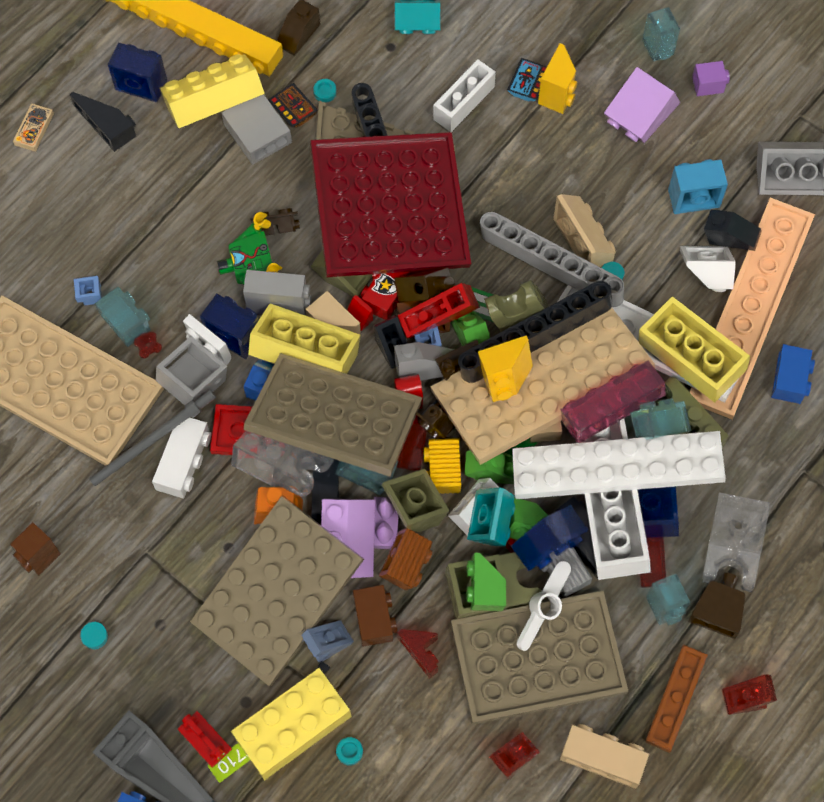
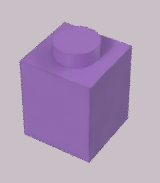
M723 61L695 65L692 78L696 95L724 93L726 84L729 83V72L725 70Z

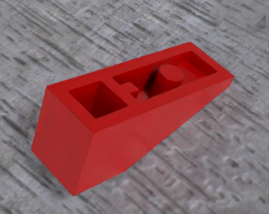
M460 283L398 315V318L407 338L456 320L480 308L471 286Z

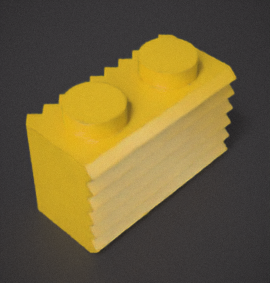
M459 438L429 439V447H424V462H429L430 471H427L439 494L461 493Z

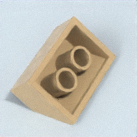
M558 195L553 219L574 254L600 268L607 262H613L616 253L615 247L611 241H607L602 225L594 220L589 204L584 203L580 196Z

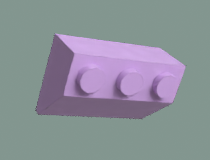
M322 499L321 526L364 558V561L351 578L373 577L375 500Z

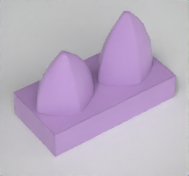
M374 497V548L391 549L398 533L399 515L388 497Z

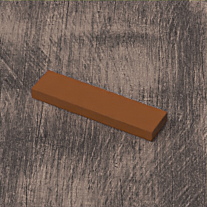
M683 644L645 740L646 743L669 753L671 752L708 656L707 654Z

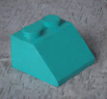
M395 0V30H400L401 34H412L413 30H422L423 34H435L436 30H440V0Z
M500 487L476 489L467 540L491 546H506V542L510 537L509 525L511 516L515 511V495Z

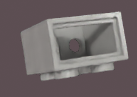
M192 336L156 366V382L184 405L191 400L196 401L209 390L214 392L226 381L227 365ZM188 348V351L168 369L165 368Z

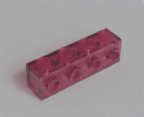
M649 360L642 364H636L621 376L611 378L605 385L589 390L585 396L576 401L572 400L566 403L560 409L562 422L576 442L581 443L665 396V382Z

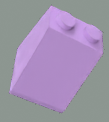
M636 67L604 114L608 118L607 123L617 130L621 127L627 131L625 135L631 140L637 142L639 139L645 143L678 106L680 101L674 91Z

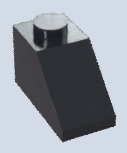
M713 209L710 210L704 227L709 245L755 251L762 232L760 227L734 212Z

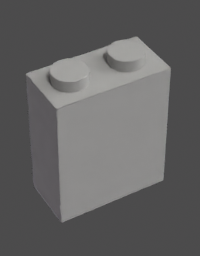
M264 94L222 112L224 126L252 165L292 143L289 128Z
M246 270L243 294L248 313L263 314L268 305L273 304L302 315L306 314L305 309L311 305L312 296L310 295V285L306 284L305 275Z

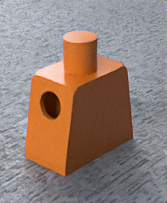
M259 487L255 498L254 524H262L281 496L287 498L302 511L303 499L294 488Z

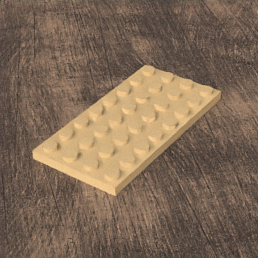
M1 296L0 406L101 464L109 465L121 453L164 388L153 378L8 298Z
M611 307L608 312L531 353L533 364L531 371L517 395L511 396L507 400L493 402L484 378L475 383H468L462 379L460 371L451 375L447 381L444 379L431 386V390L481 465L655 369V363Z

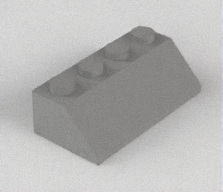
M758 142L756 165L759 195H824V142Z

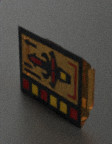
M294 83L268 99L292 128L300 127L312 119L318 111Z

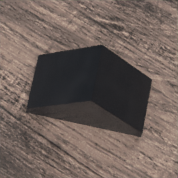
M396 315L374 325L375 341L391 369L395 368L394 346L408 344Z

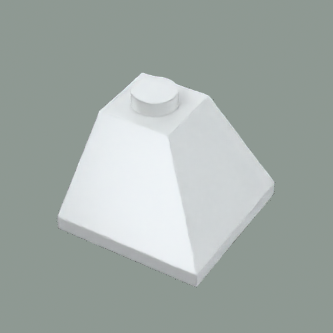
M680 246V252L686 266L709 289L716 292L733 289L736 261L728 247Z

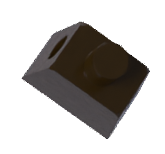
M448 267L414 271L394 278L399 302L429 300L455 286V281L451 277ZM420 283L423 287L415 289V284Z
M724 572L720 583L710 580L688 622L736 639L741 630L745 593L735 589L738 577L732 573Z

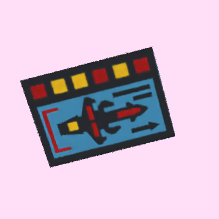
M521 58L507 91L514 97L526 101H537L541 78L547 66Z

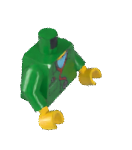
M263 212L256 213L253 219L254 223L237 237L233 243L228 245L231 258L217 261L220 275L235 272L237 283L244 285L246 270L276 273L282 270L280 265L272 263L265 233L261 231V228L267 229L271 226L269 220H263L267 217V214Z

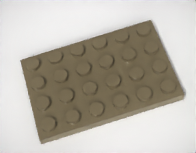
M280 353L244 423V430L391 477L416 417L415 413L420 408L422 397Z
M281 496L190 622L268 686H272L304 643L301 635L307 629L314 628L364 561V558L287 498Z
M604 591L560 599L562 603L560 614L555 619H544L532 644L526 651L517 647V641L532 614L529 605L451 620L472 725L628 693ZM550 601L540 604L541 612L546 615L551 607Z

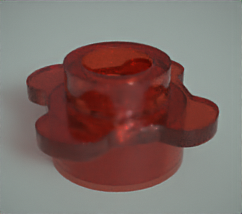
M143 333L135 338L134 345L138 347L141 358H148L150 354L159 353L162 350V345L156 340V333Z

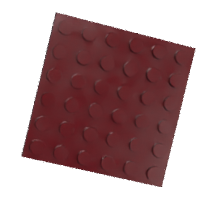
M452 132L310 141L326 278L414 272L440 267H448L449 269L470 268L471 258Z

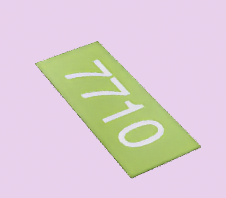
M239 743L231 748L232 751L213 768L208 765V768L219 783L250 761Z

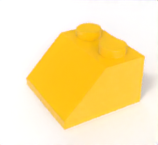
M559 44L541 78L538 99L539 105L561 114L564 113L567 106H572L576 96L574 91L578 83L575 81L576 70L564 44Z
M527 335L478 351L483 377L492 401H504L511 396L517 395L533 367Z

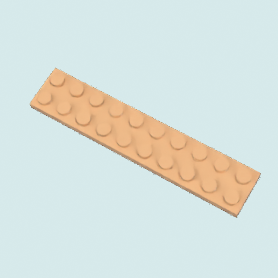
M773 198L769 199L758 226L762 232L755 251L748 250L716 327L718 332L750 355L748 369L739 377L725 403L720 400L714 403L702 392L691 387L690 393L704 409L733 419L815 214Z

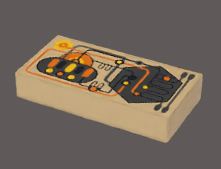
M31 104L13 140L14 145L36 152L54 115L53 110Z

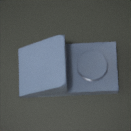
M341 620L307 629L301 635L308 649L318 662H323L354 642Z

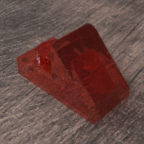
M400 629L397 632V639L430 679L438 673V666L436 664L439 662L430 650L426 652L425 649L438 640V633Z
M768 674L722 689L728 715L763 710L767 708V704L777 701L772 678Z
M522 732L492 753L490 759L505 777L511 780L522 767L536 758L540 751Z

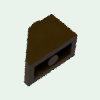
M299 0L287 14L277 42L282 44L283 50L293 56L298 53L321 25L319 9L304 0Z

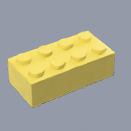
M245 54L234 55L226 62L221 64L214 63L208 66L206 70L189 73L186 78L179 81H169L164 87L160 88L169 113L178 128L265 94L257 70Z
M671 297L639 329L638 342L640 345L714 403L748 369L749 354L674 297Z
M269 304L250 333L248 355L275 364L279 354L282 353L347 374L358 354L360 334Z
M318 668L231 732L262 778L266 780L351 718V712L323 672Z

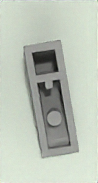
M421 342L394 346L395 367L398 378L419 374L420 381L443 377L435 359L455 349Z

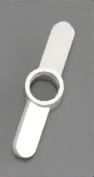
M565 561L559 562L543 591L532 596L529 603V609L532 614L518 638L517 647L523 651L528 650L544 619H555L560 614L562 603L558 596L571 573L569 563ZM545 597L550 600L551 604L550 610L546 615L540 609L541 601Z

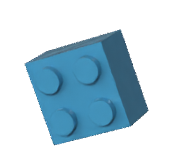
M709 159L701 163H682L674 166L668 188L674 214L720 208L728 186L722 160L713 161Z

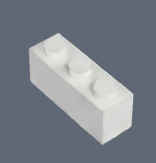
M477 60L433 105V120L452 132L495 87L496 72L480 60Z
M189 417L172 430L152 481L155 490L183 499L186 492L191 491L194 483V477L192 476L195 469L200 468L203 460L201 453L204 446L207 447L211 440V432L207 422Z

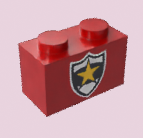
M410 272L373 274L372 283L370 286H365L360 298L373 309L374 315L384 320L389 319L396 309L397 303H399L394 278Z

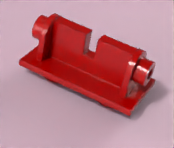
M198 711L192 716L190 714L186 715L182 719L183 724L177 728L212 768L232 751L231 747Z

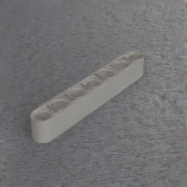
M487 212L481 217L482 237L488 243L578 291L594 283L589 282V280L607 282L611 286L612 291H617L612 293V307L620 306L623 303L624 282L619 277L498 213Z

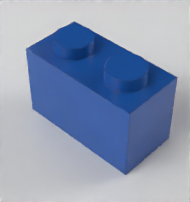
M782 345L778 354L771 398L801 404L803 398L809 396L811 382L808 381V376L813 373L815 360L811 359L812 350Z

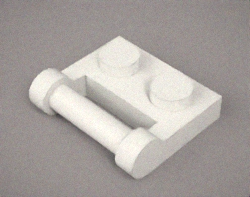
M189 314L183 320L187 329L185 331L187 334L186 338L188 339L192 336L227 365L232 357L226 343Z

